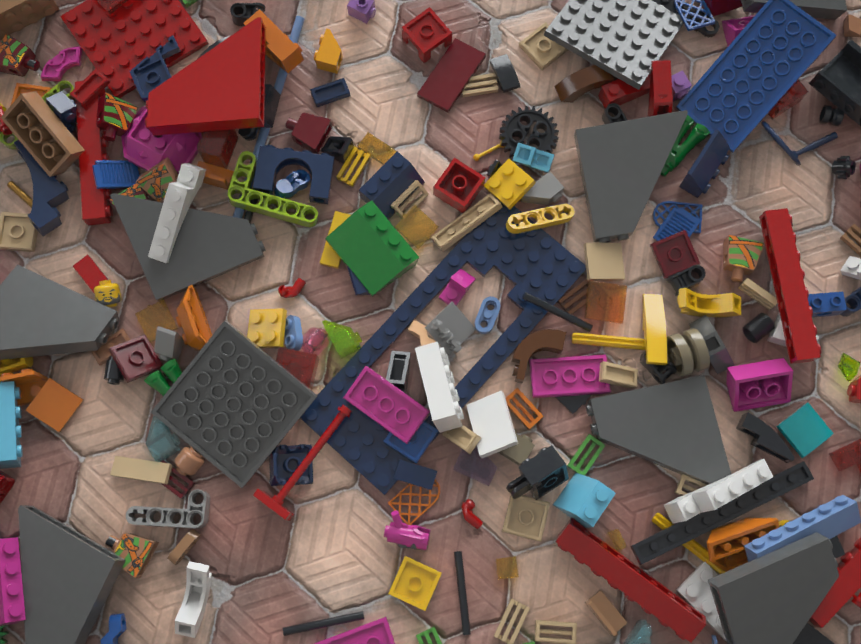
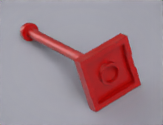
M342 404L341 407H338L337 410L340 412L277 496L271 497L260 489H257L253 494L254 497L283 519L291 521L295 516L294 513L283 506L284 498L344 418L351 416L352 411Z

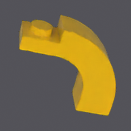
M687 288L679 289L677 302L683 314L703 317L704 315L707 317L741 316V297L735 293L706 295L696 293Z

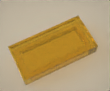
M369 132L358 144V149L363 150L366 154L369 153L374 160L382 165L397 152Z

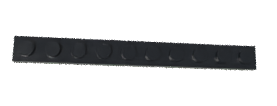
M805 461L800 462L774 475L773 478L718 509L702 512L687 521L678 522L630 547L639 565H642L813 480L814 477Z

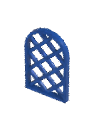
M685 0L674 1L675 7L688 31L715 24V20L704 0H692L691 4L686 3ZM694 1L701 3L700 6H694ZM683 5H686V6L689 7L688 10H684V9H681V8H682ZM691 8L696 9V10H697L696 14L690 12V9H691ZM699 11L706 13L705 16L698 15ZM687 15L694 16L693 20L686 18ZM696 17L702 19L701 23L695 21Z
M664 201L654 209L653 221L660 228L661 225L657 222V219L661 217L665 221L663 214L665 212L670 213V208L675 206L679 210L680 208L677 205H683V209L687 207L691 214H694L695 217L701 220L699 228H696L693 233H701L703 204ZM661 205L665 209L662 213L657 210ZM700 208V210H699V216H698V215L696 214V211Z

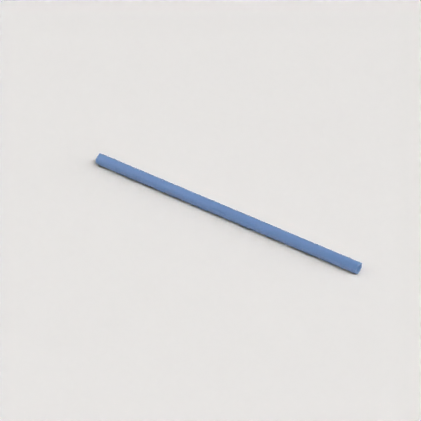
M296 16L289 37L293 43L298 42L305 20L301 16ZM281 67L274 84V88L280 95L288 74ZM270 128L260 129L253 151L256 164L260 146H265ZM254 174V177H253V180H252L250 189L252 188V185H253V182H254V178H255V174ZM235 207L233 217L242 218L244 209Z

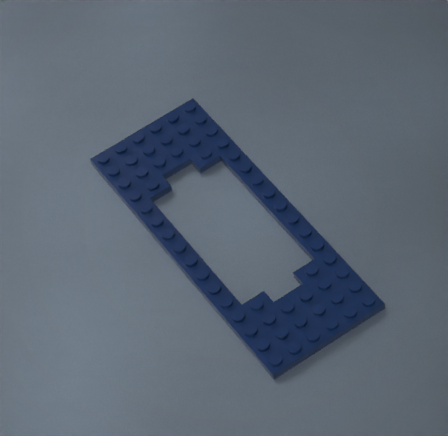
M501 203L502 208L466 234L317 395L318 397L300 417L321 437L340 412L337 410L338 407H341L343 404L352 411L351 416L344 418L327 443L384 495L398 481L393 478L398 460L414 462L384 443L385 438L389 434L387 429L343 398L364 367L368 366L371 368L413 320L450 282L451 276L459 269H462L466 263L483 277L495 267L516 285L507 294V297L522 309L523 312L455 386L460 400L458 403L462 409L548 313V311L523 300V294L527 292L554 306L586 271L584 263L542 228L518 234L510 233L506 229L508 218L513 214L522 213L515 206L509 210ZM527 218L530 223L535 224L530 218ZM430 414L425 422L437 429ZM438 431V433L436 434V436L434 437V439L432 440V442H433V441L437 438V436L440 434L439 431Z

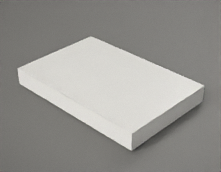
M502 390L466 405L473 432L481 437L477 444L481 458L518 444Z

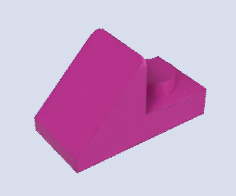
M459 269L451 276L449 284L440 294L439 299L447 305L453 301L457 306L476 278L463 269Z

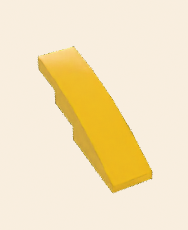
M643 294L644 347H646V364L666 365L667 337L662 295Z

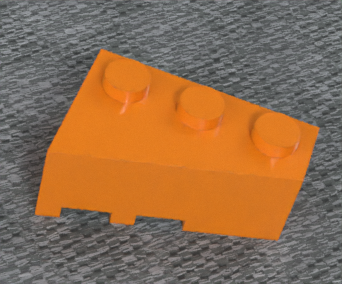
M259 9L244 22V25L246 26L257 17L262 18L266 27L265 55L285 72L289 73L304 60L301 54L302 49L297 43H293Z

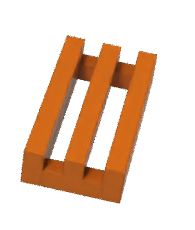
M518 388L505 398L508 408L528 430L544 417ZM516 394L537 416L536 419L514 397ZM510 399L528 417V419L531 421L530 424L519 413V411L509 402Z

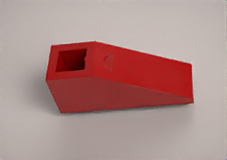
M670 60L652 61L648 105L649 117L672 113L673 97Z

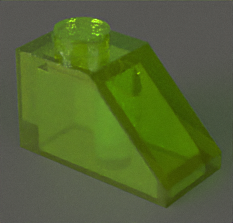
M327 320L322 321L341 359L361 348L360 343L362 339L358 332L354 333L352 328Z

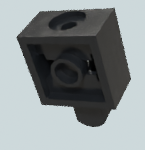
M265 84L264 127L238 130V134L247 141H252L256 138L258 128H273L281 95L271 84Z
M552 445L548 448L545 447L531 459L528 458L521 463V466H519L521 476L510 482L506 489L511 493L513 499H517L530 491L535 500H538L569 479L566 463Z

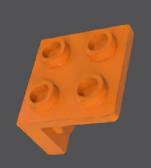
M23 369L21 373L17 374L3 373L0 377V382L14 381L16 387H20L21 397L17 399L18 406L30 404L48 380V377L40 372L33 371V369Z

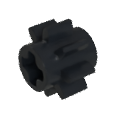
M841 156L832 163V173L838 175L837 179H847V177L855 173L856 163L850 160V156Z

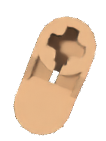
M413 320L408 328V332L420 339V346L436 342L428 337L425 325Z

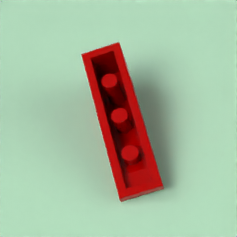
M651 73L639 90L620 79L603 85L598 97L604 108L606 109L612 103L620 106L650 92Z

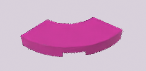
M81 46L66 48L60 51L52 60L49 59L41 73L42 81L61 82L62 76L67 70L72 67L81 66L83 50Z

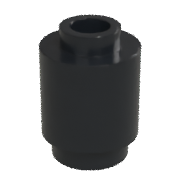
M109 356V359L106 360L104 379L108 380V384L119 385L120 382L124 381V376L113 357Z

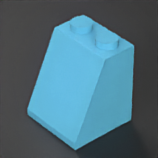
M575 472L553 505L585 528H591L596 524L616 493L602 482Z

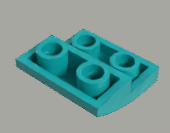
M809 402L776 426L801 458L811 453L834 434Z

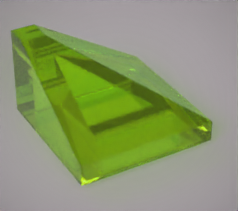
M843 353L838 367L846 380L850 382L857 375L860 362Z

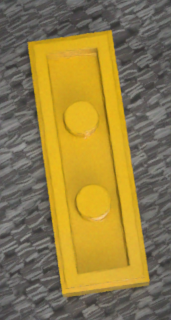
M335 211L328 235L351 215ZM326 241L320 265L339 269L341 258Z

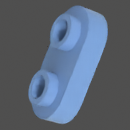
M490 296L483 300L474 323L477 332L487 334L492 331L501 307L497 298ZM493 305L494 309L488 310L487 306ZM486 322L488 326L483 328L480 324Z
M289 315L286 318L285 345L288 350L297 352L303 344L301 320L297 316Z

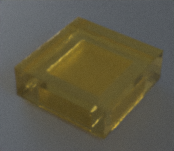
M619 529L608 531L616 550L626 548L627 545Z
M516 556L495 559L498 579L519 577Z

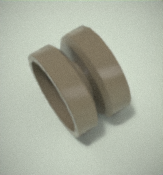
M692 328L684 331L682 335L676 333L667 337L668 357L670 362L676 367L678 376L689 375L693 373V369L699 372L709 368L710 356L708 348L697 329Z

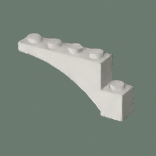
M190 163L181 164L177 182L169 183L148 257L164 263L169 262L187 211L199 188L202 186L206 169Z
M761 459L716 482L677 497L666 503L664 507L672 524L684 522L699 513L718 509L773 478V475L765 459Z

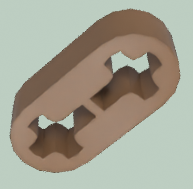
M191 529L172 550L167 559L174 565H177L196 544L201 535L195 529Z

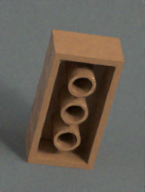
M0 0V40L4 38L5 34L10 35L18 32L24 27L36 23L40 19L60 10L55 0Z
M37 91L20 94L1 117L49 177L64 173L85 151Z

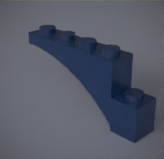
M18 139L14 142V145L27 164L33 183V203L28 218L36 230L44 237L62 224L59 218L61 214L56 207L69 199L67 194L69 190L62 181L59 182L56 179L57 176L49 177Z

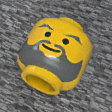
M111 280L99 281L100 285L94 288L96 301L109 308L118 306V302L122 300L119 284L111 283Z

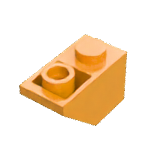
M326 28L324 35L322 34L320 37V48L315 51L314 61L316 62L317 69L338 74L343 60L342 50L330 29Z

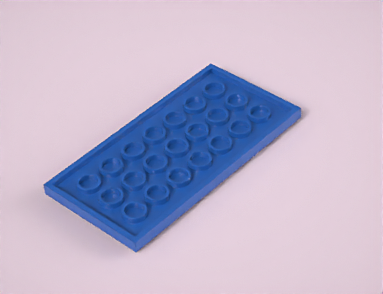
M768 0L679 102L676 109L679 111L687 110V115L693 119L694 123L704 125L709 130V135L711 136L716 129L719 130L728 143L729 150L734 153L836 38V34L790 0Z

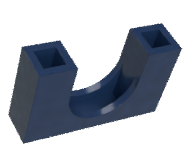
M273 145L260 146L253 190L273 195L278 172L288 165H300L306 168L312 176L309 194L310 202L328 205L334 169V156L327 153L314 154L308 150L300 152L294 151L292 148L280 149Z

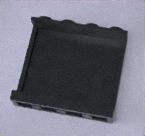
M850 40L815 75L809 84L861 126V47L853 40Z

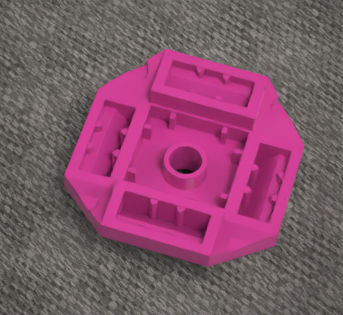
M146 105L141 107L129 130L121 136L124 158L148 171L168 157L179 174L181 164H191L204 145L201 132L168 134L157 138L158 135L154 136L146 128L145 118L148 114Z

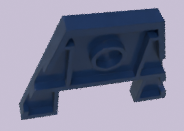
M173 35L168 38L169 42L163 47L160 45L156 48V53L150 58L146 57L130 71L144 102L148 100L149 92L172 77L164 59L181 52Z

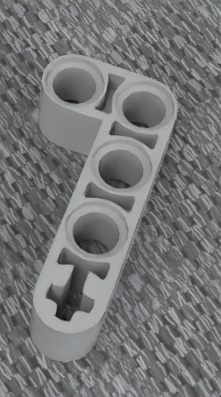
M193 490L188 497L187 509L133 506L127 510L126 520L133 525L200 529L208 523L210 495L203 490ZM198 494L204 496L201 504H197L195 501ZM159 511L161 519L155 522L154 514ZM138 513L146 514V518H134V515ZM176 513H180L181 521L176 524L173 517ZM196 514L201 515V522L198 525L193 522Z

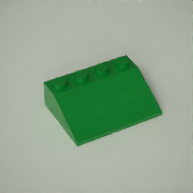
M372 200L355 211L325 238L372 297L416 266L419 256Z

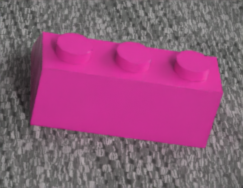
M784 358L727 367L726 384L734 412L791 402L793 370Z

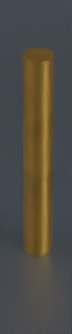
M9 181L7 186L32 208L33 199L16 183Z

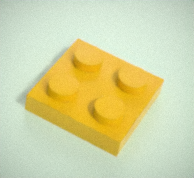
M508 158L483 186L511 210L536 182Z
M284 308L250 309L247 338L259 348H283L287 310Z
M405 556L388 594L426 611L442 573Z

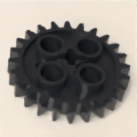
M525 106L524 111L518 107L517 113L512 110L511 116L506 115V121L503 120V127H500L499 132L502 134L499 135V139L502 140L501 146H506L504 152L510 151V158L514 156L517 144L525 142L526 135H528L533 122H536L526 145L535 144L537 145L536 149L552 154V149H555L557 146L559 130H555L557 123H552L554 117L547 118L549 112L542 114V108L535 111V106L532 107V110ZM525 121L528 125H522L520 122ZM537 129H543L545 132L540 133ZM513 137H519L521 140L515 141Z

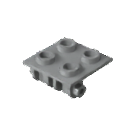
M453 301L425 327L431 336L438 341L440 346L444 347L449 356L454 351L459 352L462 349L460 345L476 330Z

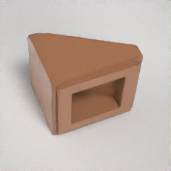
M848 14L843 20L844 36L861 37V19Z

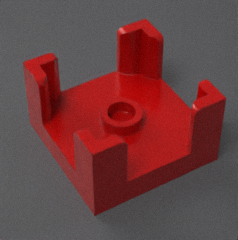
M430 7L401 27L402 39L407 44L409 40L418 49V57L423 63L431 59V51L444 43L446 48L452 43V32Z

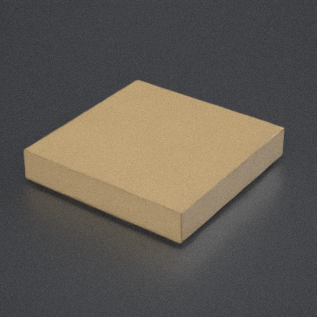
M546 22L519 43V47L542 71L568 51V49L544 36L545 30L549 27Z
M1 212L0 250L35 252L38 231L31 224L28 214Z
M621 243L584 244L587 281H623L625 279Z
M524 495L517 499H513L510 496L502 532L541 542L550 502L539 499L535 500V498Z

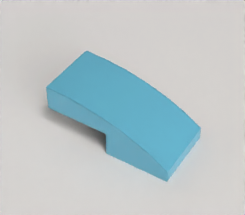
M518 143L512 161L548 173L555 155Z

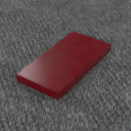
M455 38L418 91L417 96L448 113L461 95L466 84L469 83L470 78L486 58V53Z

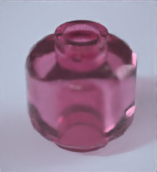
M311 327L303 335L301 349L310 356L319 355L329 344L328 333L323 328Z

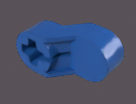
M305 170L293 171L286 178L279 180L274 189L275 195L287 199L293 197L298 191L307 188L310 181L309 173Z
M124 613L110 615L109 632L101 639V644H118V638L126 630Z

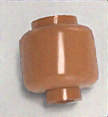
M189 446L184 447L175 458L176 470L183 476L186 474L195 475L205 462L204 457L193 447Z

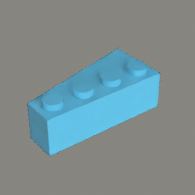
M14 381L0 382V469L21 467V457L23 456L22 445H20L22 428L21 425L19 426L18 419L21 418V407L17 403V399H20L21 395L20 387H16Z

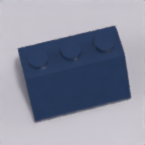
M716 129L679 186L697 198L701 193L706 194L711 186L709 184L710 179L714 180L720 172L717 168L720 164L724 165L729 158L727 152L730 147L719 130Z
M397 151L359 189L360 198L366 203L372 200L389 220L396 213L390 205L415 180H418L421 185L425 181L414 166Z

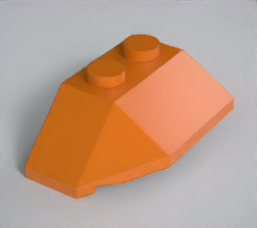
M190 285L177 308L178 316L176 320L179 327L183 328L184 334H182L185 345H189L192 349L199 352L211 338L212 332L197 289Z
M744 518L712 529L707 540L709 561L726 572L747 563L748 559L744 545L779 528L778 519Z

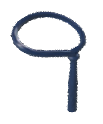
M763 120L761 122L765 130L797 166L801 165L798 159L799 155L838 138L837 133L833 132L798 151H791L766 121Z

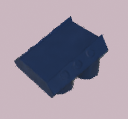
M312 445L277 446L269 455L270 485L284 486L310 452ZM313 461L295 485L313 484Z

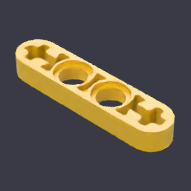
M560 204L513 214L506 222V229L510 233L518 234L567 223L572 219L575 211L569 204ZM544 214L552 215L553 220L546 219ZM533 217L537 223L532 224L527 218Z

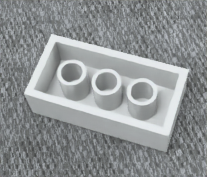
M437 341L415 348L433 423L440 433L462 427L461 420L464 419V415L458 403L460 400L453 384L455 380L453 373L450 371V361L444 347L441 348Z

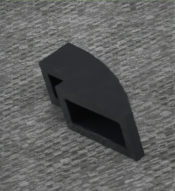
M392 351L386 380L406 393L411 352Z
M749 412L742 415L736 429L754 437L751 445L786 463L794 461L795 457L789 447L770 426Z

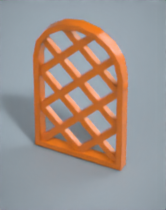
M435 479L436 484H433V487H438V494H431V490H429V494H422V487H419L418 494L412 493V486L416 485L409 483L388 504L394 511L397 510L392 505H399L401 519L407 525H412L436 503L440 496V485ZM410 486L409 493H402ZM402 495L409 496V503H401ZM399 496V502H393ZM412 496H419V503H411ZM421 496H428L429 503L421 504ZM431 497H437V498L431 503ZM401 505H409L408 513H401ZM411 506H418V513H411ZM421 506H428L423 512H421ZM401 515H408V523ZM410 516H417V517L410 523Z

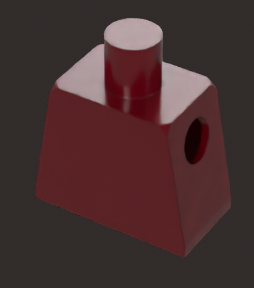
M302 113L298 121L289 117L285 127L292 130L291 136L295 143L314 154H319L332 129V122L328 118Z

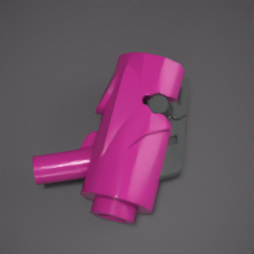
M393 511L391 513L393 522L390 525H386L384 537L387 538V542L396 543L400 548L427 550L430 529L418 525H407L402 522L399 511Z

